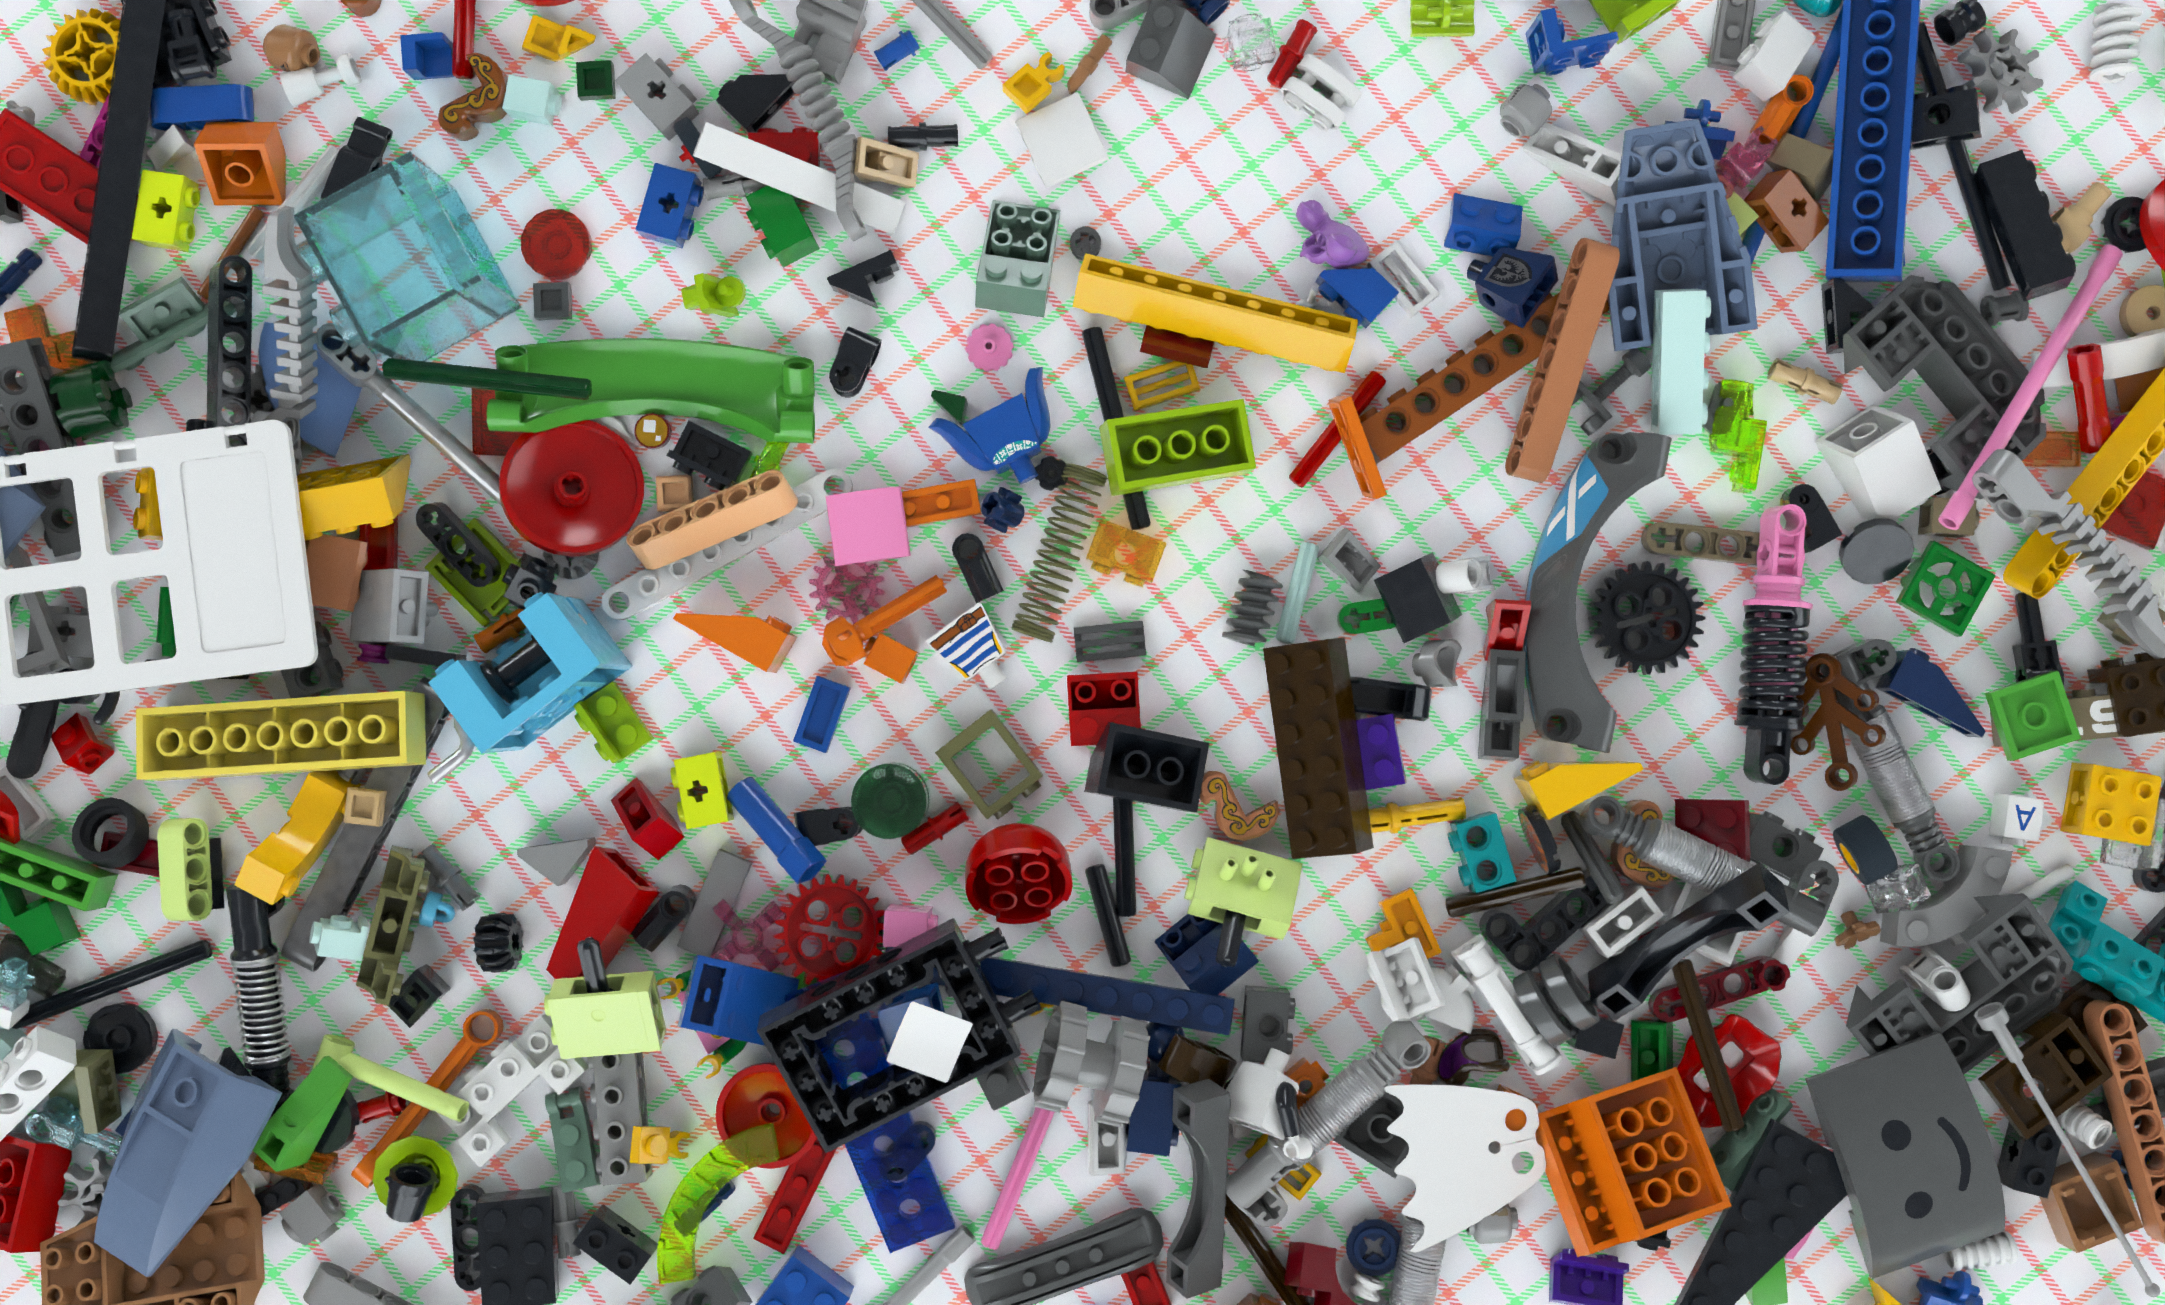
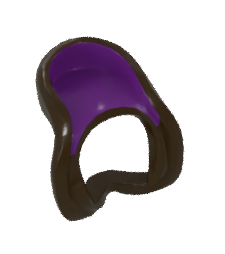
M1472 1029L1471 1034L1463 1032L1446 1046L1441 1054L1437 1072L1439 1073L1440 1080L1445 1085L1462 1086L1468 1079L1470 1071L1508 1072L1510 1064L1506 1059H1503L1502 1044L1494 1031ZM1472 1042L1494 1043L1496 1060L1491 1062L1472 1060L1466 1055L1465 1046Z

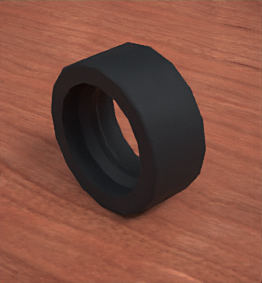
M113 797L99 799L86 806L77 816L72 828V843L76 852L91 863L108 869L123 867L134 861L144 850L149 839V824L145 815L128 802ZM114 815H124L127 818V831L124 838L117 846L108 851L99 852L96 850L94 839L101 824Z

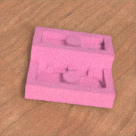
M900 486L825 496L835 566H846L871 561L878 562L911 556Z

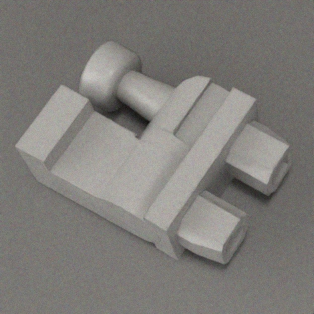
M800 0L796 7L799 23L793 38L807 45L814 33L821 36L810 58L816 59L819 63V67L815 72H823L826 79L840 85L861 32L867 24L864 13L868 0H844L843 2L838 0Z

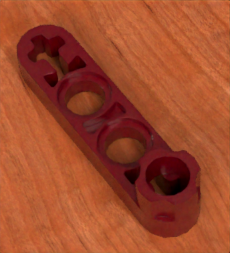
M1761 955L1732 964L1730 968L1726 966L1696 977L1699 985L1702 984L1708 989V998L1705 1004L1707 1010L1767 990L1780 991L1786 987V981L1791 976L1786 964L1779 962L1775 958ZM1768 967H1771L1773 971L1769 973V980L1764 978V973ZM1745 969H1747L1748 973L1753 974L1754 978L1750 979ZM1736 973L1741 978V987L1738 991L1729 993L1724 987L1725 978L1730 974ZM1676 983L1656 990L1649 998L1650 1012L1661 1021L1674 1022L1687 1017L1684 1006L1681 1003L1671 1005L1669 1007L1670 1013L1668 1014L1658 1008V1006L1663 1004L1662 998L1664 997L1671 1001L1681 999Z

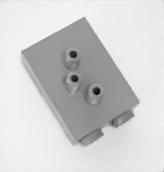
M403 569L362 570L359 582L360 597L355 604L354 611L351 613L350 641L424 644L425 627L429 625L430 617H435L439 611L436 603L427 602L429 572Z

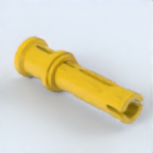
M1462 797L1406 806H1398L1396 803L1389 802L1386 803L1385 807L1369 809L1372 833L1390 831L1391 834H1396L1398 831H1401L1402 827L1459 819L1464 820L1466 819L1465 802Z

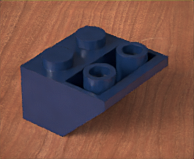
M1187 914L1154 942L1190 990L1219 995L1256 965L1259 960L1245 942L1241 940L1237 964L1234 967H1222L1221 964L1216 962L1215 958L1223 923Z

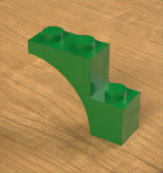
M0 880V922L13 930L23 940L32 956L52 951L81 937L66 904L58 901H49L47 897L28 904L20 887Z

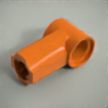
M1801 74L1793 75L1786 87L1769 99L1750 130L1755 140L1763 145L1775 148L1783 134L1790 128L1802 106L1812 99L1814 87L1808 77ZM1788 86H1791L1796 91L1795 101H1792L1787 95Z

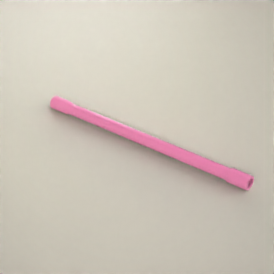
M2105 245L2100 250L2088 270L2086 279L1973 466L1939 516L1938 520L1944 527L1957 530L1961 526L1979 492L1973 484V475L1995 450L2005 449L2103 284L2110 278L2121 260L2123 253L2118 247Z

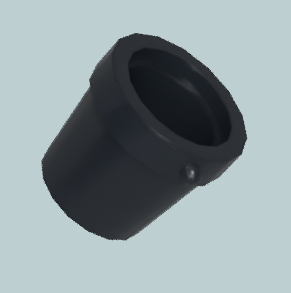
M401 1163L393 1166L390 1169L389 1176L385 1178V1182L389 1186L386 1207L388 1217L404 1223L420 1220L430 1195L435 1189V1185L439 1183L436 1173L429 1167L417 1163Z

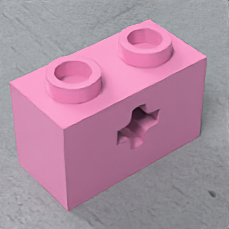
M890 904L884 912L883 947H897L938 926V915H932L933 906Z

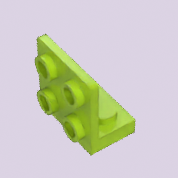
M1682 0L1588 1L1610 33H1618L1619 40L1616 43L1619 45L1676 8Z

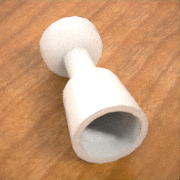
M348 52L340 55L336 59L337 66L320 72H316L313 67L280 73L281 84L290 103L297 107L324 93L323 86L343 80L349 86L362 83L360 72L351 54Z

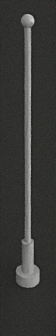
M1993 1002L1982 1006L1974 1014L1981 1029L1992 1031L2008 1060L2016 1064L2146 1285L2145 1293L2153 1298L2158 1297L2161 1292L2160 1287L2152 1283L2022 1061L2024 1055L2005 1025L2010 1017L2004 1006L2000 1002Z

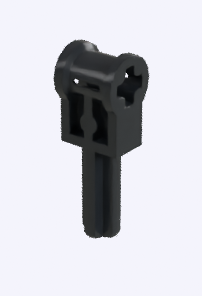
M2023 592L2016 594L2015 603L2022 644L2012 646L2016 667V682L2050 671H2059L2064 686V673L2059 661L2056 640L2045 641L2038 599Z

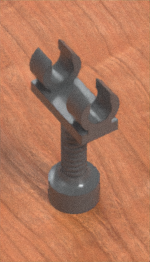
M1634 348L1627 351L1622 356L1624 364L1620 369L1605 380L1594 392H1591L1582 381L1579 382L1573 404L1581 398L1595 413L1580 426L1588 436L1595 433L1613 417L1601 404L1602 401L1632 375L1641 377L1652 367L1649 359L1639 349Z

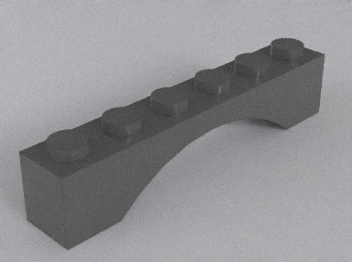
M1210 1079L1174 1088L1172 1122L1181 1131L1188 1144L1192 1159L1193 1183L1185 1218L1177 1236L1167 1250L1166 1282L1186 1299L1219 1288L1222 1282L1231 1100L1230 1093Z

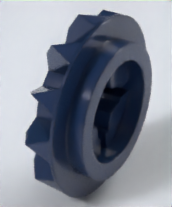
M1365 1218L1363 1222L1352 1227V1231L1348 1238H1346V1254L1352 1266L1359 1272L1369 1276L1384 1275L1395 1268L1401 1237L1393 1225L1382 1219ZM1364 1237L1370 1238L1372 1241H1376L1378 1238L1382 1239L1379 1246L1384 1256L1374 1251L1366 1254L1365 1252L1368 1247Z

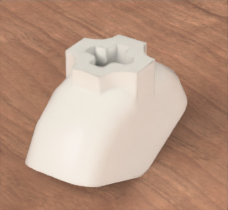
M1450 963L1444 969L1430 965L1446 1005L1430 1011L1426 1015L1435 1021L1471 1034L1475 1019L1471 995L1476 989Z

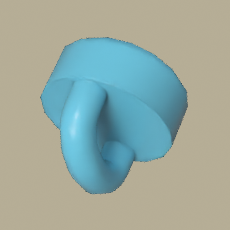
M433 891L427 893L419 916L420 925L433 928L435 921L447 923L454 919L455 910L450 904L442 902L443 894ZM439 910H441V911H444L446 914H442V913H438V912H439Z

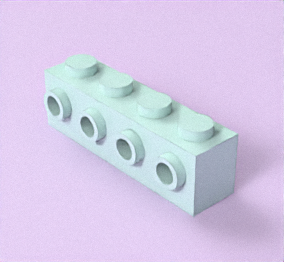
M1654 290L1651 431L1662 435L1702 434V425L1707 422L1708 410L1707 405L1703 403V389L1708 388L1709 373L1708 369L1704 368V354L1709 352L1710 337L1709 333L1705 332L1706 318H1709L1711 314V300L1709 296L1706 297V290Z

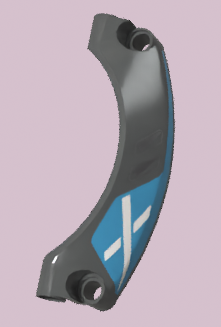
M1628 432L1625 434L1609 433L1596 439L1569 476L1544 525L1528 576L1525 601H1531V610L1523 643V651L1526 652L1525 679L1536 733L1545 740L1575 744L1579 748L1610 753L1617 715L1600 693L1582 655L1576 625L1578 581L1589 548L1611 514L1638 490L1665 476L1672 438L1669 436L1649 432ZM1604 442L1614 446L1615 456L1613 459H1608L1603 455L1602 445ZM1553 715L1557 716L1561 722L1560 730L1554 735L1547 730V721Z

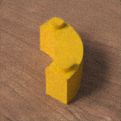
M336 770L310 772L297 797L287 811V816L291 818L290 821L283 825L278 834L271 832L257 848L246 855L234 885L271 905H274L284 896L291 897L297 890L300 880L320 857L343 822L347 788H360L361 783L358 785L352 784L351 778L347 782L339 776Z

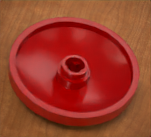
M584 420L542 432H524L520 435L504 457L499 477V495L502 508L510 524L529 543L556 555L586 556L610 548L630 531L636 522L643 504L644 477L635 453L618 434L597 422Z

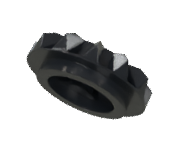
M2131 196L2117 200L2105 209V217L2100 222L2104 225L2105 233L2103 238H2107L2113 246L2123 250L2124 253L2137 252L2147 248L2140 228L2132 230L2128 234V229L2119 225V223L2130 218L2131 224L2140 227V210L2144 199Z

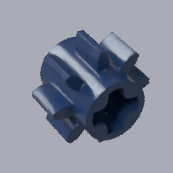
M1000 487L998 493L991 492L986 495L981 505V512L986 517L983 523L1002 533H1006L1008 527H1017L1023 520L1025 513L1024 506L1020 503L1022 496L1004 487Z

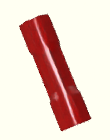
M2090 343L2074 346L2068 349L2067 354L2078 416L2077 428L2081 452L2089 454L2098 452L2113 433L2105 394L2101 345Z

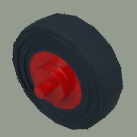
M685 117L675 123L673 126L674 131L683 143L680 147L684 153L679 156L680 160L684 162L689 159L692 165L697 163L708 179L723 170L722 167L693 156L701 133H699L690 118Z

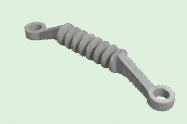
M729 0L742 23L773 44L780 58L779 63L781 67L789 69L786 73L788 81H796L792 89L794 93L802 94L798 99L800 105L809 106L805 110L806 117L810 119L816 118L811 123V127L814 131H821L817 139L819 143H828L823 150L826 157H830L836 169L837 216L851 240L856 241L867 235V231L859 214L852 205L857 138L855 134H846L850 129L848 122H839L844 117L842 109H834L838 104L836 97H827L832 89L829 84H822L825 80L824 73L821 71L815 72L819 67V63L816 59H810L813 54L811 47L804 45L759 18L751 0Z

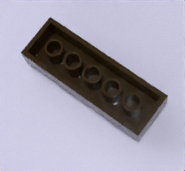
M1345 637L1263 648L1292 859L1357 854L1374 848Z

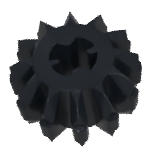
M493 913L481 916L474 928L475 937L473 938L475 942L473 951L476 953L477 964L480 965L483 972L500 973L516 969L519 961L522 959L521 951L524 947L522 943L524 934L521 933L520 922L517 921L514 914Z

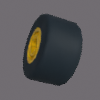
M1861 815L1833 831V839L1842 858L1852 873L1863 884L1869 885L1898 869V861L1892 847L1883 832L1868 816Z

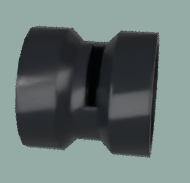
M1961 0L1955 4L1953 10L1946 9L1938 14L1933 22L1939 38L1945 44L1954 46L1965 38L1966 33H1974L1984 27L1987 20L1985 11L1977 0Z

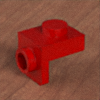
M77 712L51 735V739L62 762L88 775L97 770L114 754L111 746L97 739L87 717Z

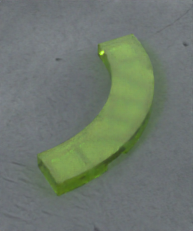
M773 1123L747 1129L722 1141L696 1162L682 1179L672 1195L663 1216L664 1220L657 1245L659 1284L693 1280L697 1275L695 1266L696 1238L706 1208L718 1191L731 1179L751 1168L775 1162L779 1159L780 1155Z

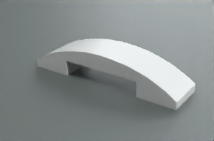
M2165 328L2136 333L2137 336L2098 343L2101 345L2103 379H2114L2164 367ZM2069 347L2064 349L2042 388L2073 385L2070 379L2067 359ZM2041 351L2031 353L2032 366L2034 365Z

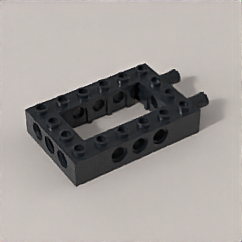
M952 918L760 1015L757 1032L825 1153L1021 1055L1020 1042L1013 1029V1023L1036 1011H1040L1041 1006L1037 997H1034L1035 993L1032 989L1005 1003L998 1001L980 967L982 960L1009 948L1005 937L1001 935L1002 931L999 927L970 942L968 939H965L955 918ZM934 968H936L940 978L945 982V991L948 997L953 996L960 1009L962 1019L973 1024L948 1082L945 1083L893 1064L843 1090L815 1040L826 1036L828 1030L850 1019L853 1022L860 1019V1014L884 1002L886 1005L892 1003L894 997L916 986L919 989L926 986L932 980Z

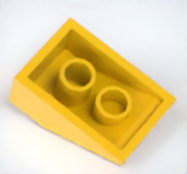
M1537 760L1520 769L1522 775L1514 778V781L1527 805L1536 806L1537 811L1534 812V815L1540 814L1544 819L1550 820L1644 770L1641 763L1628 761L1551 763L1545 761L1540 763Z

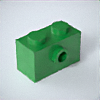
M767 185L746 196L751 207L750 210L746 211V214L755 231L762 229L766 238L762 239L761 243L770 260L777 257L784 268L820 249L793 195Z

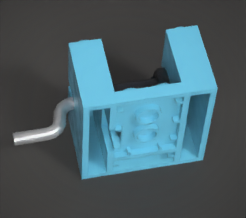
M539 592L523 604L526 609L518 614V617L526 626L524 629L526 635L517 642L510 640L496 650L498 655L496 658L481 661L480 663L475 660L454 661V659H450L435 670L437 676L428 683L453 715L454 728L460 738V745L454 753L427 772L429 779L433 783L437 784L462 765L472 755L475 746L481 754L523 750L575 710L573 705L579 701H585L633 666L584 600Z

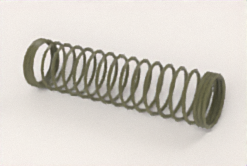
M1072 463L1065 464L1064 474L1061 475L1064 481L1066 480L1065 477H1070L1100 487H1104L1108 479L1106 475L1098 471ZM1067 480V483L1070 485L1058 486V489L1067 496L1058 495L1054 497L1056 502L1065 507H1051V511L1062 518H1047L1050 524L1059 529L1049 527L1043 529L1047 535L1057 540L1040 539L1041 544L1054 551L1038 549L1036 550L1037 554L1049 561H1033L1035 566L1049 573L1035 570L1029 572L1032 577L1046 584L1027 581L1026 585L1041 594L1022 593L1023 597L1041 606L1029 603L1018 604L1023 610L1038 617L1017 613L1015 617L1019 620H1013L1014 623L1011 627L1016 632L1050 643L1053 642L1052 639L1056 635L1055 632L1024 618L1058 625L1059 622L1027 607L1056 614H1062L1063 612L1030 596L1063 604L1066 601L1033 585L1065 593L1070 591L1035 574L1073 582L1072 578L1040 564L1074 572L1077 571L1075 567L1055 560L1043 553L1077 561L1081 559L1046 542L1079 550L1084 548L1049 531L1088 539L1087 536L1065 528L1052 520L1090 529V525L1070 518L1056 510L1077 513L1091 518L1095 517L1093 514L1077 509L1059 499L1098 507V504L1075 496L1062 488L1078 490L1099 497L1102 496L1101 493L1082 487L1070 480Z

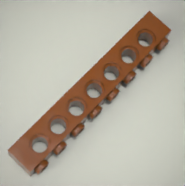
M1549 292L1524 328L1505 320L1502 322L1506 327L1496 335L1492 330L1486 332L1474 341L1477 346L1467 354L1461 349L1445 360L1447 367L1436 373L1433 368L1416 379L1417 387L1408 393L1405 388H1402L1388 397L1386 400L1390 405L1378 412L1373 407L1362 414L1359 419L1376 465L1539 358L1546 335L1537 334L1532 328V322L1535 319L1541 320L1545 323L1548 330L1559 293L1552 296ZM1608 297L1602 315L1609 311ZM1508 338L1516 342L1518 346L1517 354L1512 355L1504 350V339ZM1475 358H1483L1488 362L1489 371L1487 374H1481L1474 368ZM1446 377H1454L1459 381V393H1451L1445 388L1444 380ZM1417 396H1425L1430 400V412L1424 413L1416 408L1415 399ZM1388 415H1396L1401 419V431L1393 432L1386 426V417Z

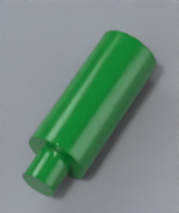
M160 587L156 643H162L161 656L174 657L176 655V643L169 587Z

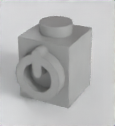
M320 1182L306 1190L279 1212L283 1218L281 1223L286 1234L295 1242L305 1246L316 1238L320 1243L325 1241L339 1229L335 1223L345 1216V1213L341 1210L342 1206L339 1199L334 1194L327 1192Z

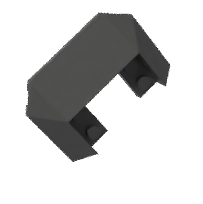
M1908 276L1843 335L1844 375L1862 365L1882 391L1886 392L1914 369L1957 420L1930 446L1948 468L1947 473L1938 480L1939 484L1957 491L2029 371L1957 285L1948 281L1934 283L1924 281V277ZM2042 387L2005 447V450L2014 453L2021 461L2047 437L2046 423H2041L2040 406L2045 404L2044 389ZM1978 492L1975 498L1983 499L1984 497Z
M2024 893L1977 896L1974 898L1986 915L1960 933L1961 937L1978 958L1960 972L1971 994L1969 1004L1959 1011H1947L1929 997L1920 1002L1901 978L1872 1000L1856 984L1846 1027L1869 1055L1939 1031L1949 1045L1964 1075L2001 1048L1992 1031L1981 1029L1974 1017L1975 1012L1986 1004L1993 1002L2002 1003L2010 1017L2005 1025L2012 1037H2016L2060 1004L2064 993L2060 989L2064 974H2070L2074 961Z

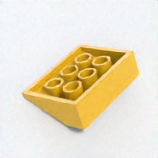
M405 454L299 473L297 482L305 541L321 537L323 535L322 532L335 530L336 534H345L357 530L358 525L371 523L372 528H378L392 524L394 522L393 519L403 511L411 464L410 455Z

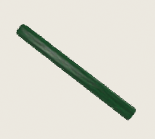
M387 358L382 364L383 376L386 379L578 400H587L592 394V383L589 379L396 358Z

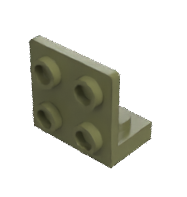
M76 1049L77 1065L49 1093L52 1116L54 1118H81L84 1134H98L122 1116L112 1049Z

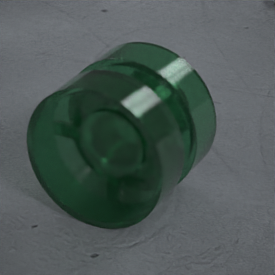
M888 762L867 770L857 780L851 796L852 812L858 824L867 833L882 839H896L909 834L924 821L931 804V792L924 776L914 767L901 762Z

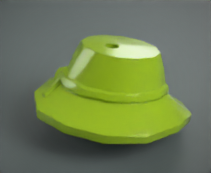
M415 1135L392 1142L376 1159L373 1184L380 1202L387 1206L389 1186L385 1182V1178L389 1176L390 1169L401 1163H417L432 1169L439 1179V1183L435 1185V1189L430 1195L422 1217L442 1212L455 1196L459 1176L451 1153L435 1140Z

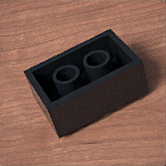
M554 1187L484 1193L480 1195L476 1203L482 1305L556 1304L560 1289L556 1227H553L555 1214L552 1189Z

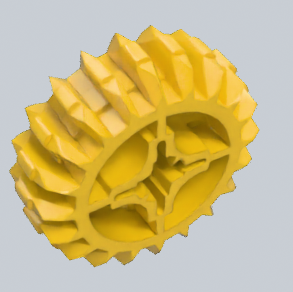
M91 8L89 13L77 9L75 18L64 14L65 24L63 26L53 23L55 30H57L54 36L45 35L47 40L51 42V46L42 49L44 54L50 57L43 64L46 69L51 71L48 77L57 84L59 91L70 95V98L77 102L84 101L89 105L96 106L98 101L104 104L107 96L110 94L121 19H117L110 12L104 11L102 13L98 9ZM97 34H110L114 43L106 44L100 41ZM81 70L88 74L90 81H79L74 71Z

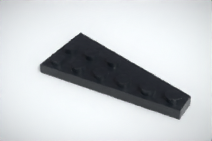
M1770 1118L1729 1198L1732 1206L1723 1209L1674 1305H1734L1847 1196L1834 1152Z

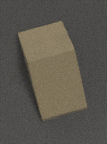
M1789 133L1783 134L1765 161L1774 171L1791 169L1792 172L1801 178L1802 185L1816 201L1820 200L1832 182L1834 151Z

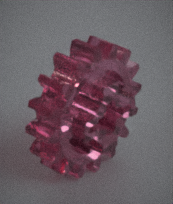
M826 555L823 557L826 564L824 568L814 566L813 569L819 576L818 579H809V583L816 586L817 591L810 593L809 596L812 599L820 600L815 607L816 611L828 610L825 619L831 621L835 615H838V617L843 616L846 620L847 617H850L854 624L859 621V615L862 614L866 617L871 614L869 611L871 606L878 609L881 607L879 602L876 601V597L886 594L884 590L878 588V584L884 582L885 577L875 576L874 573L879 569L877 563L870 566L867 565L868 562L853 564L866 572L867 576L860 577L852 574L849 565L835 566V560L830 559ZM835 568L836 575L831 584L825 585L827 576ZM846 578L851 583L860 584L851 589L850 596H847L844 592L833 591L842 587ZM870 590L867 600L860 606L859 598L862 593ZM828 599H840L843 601L846 611L835 608Z

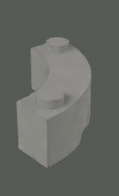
M1959 845L1960 870L1951 880L1944 881V886L1928 899L1924 898L1909 905L1883 907L1880 942L1901 947L1925 946L1949 939L1966 930L1985 914L1974 897L1999 895L2010 869L2013 851Z

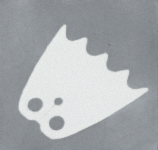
M1409 1084L1388 1085L1384 1087L1387 1093L1400 1099L1404 1106L1403 1113L1387 1127V1131L1403 1138L1409 1146L1408 1155L1396 1166L1394 1172L1410 1178L1416 1185V1192L1413 1198L1401 1211L1403 1215L1418 1219L1424 1224V1233L1412 1248L1413 1253L1420 1252L1478 1223L1484 1217L1490 1216L1527 1191L1544 1174L1546 1169L1545 1153L1543 1147L1537 1143L1535 1136L1536 1129L1539 1127L1538 1111L1536 1105L1530 1099L1514 1093L1468 1086ZM1513 1109L1522 1110L1527 1117L1525 1126L1519 1131H1511L1505 1124L1507 1113ZM1493 1141H1497L1501 1145L1497 1153L1489 1151V1145ZM1520 1152L1530 1153L1534 1160L1532 1169L1525 1174L1517 1173L1512 1166L1514 1156Z

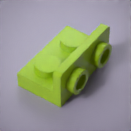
M612 681L585 701H579L573 705L577 711V714L574 716L577 723L585 732L590 731L597 740L594 746L605 761L610 759L613 764L621 763L655 739L616 682Z

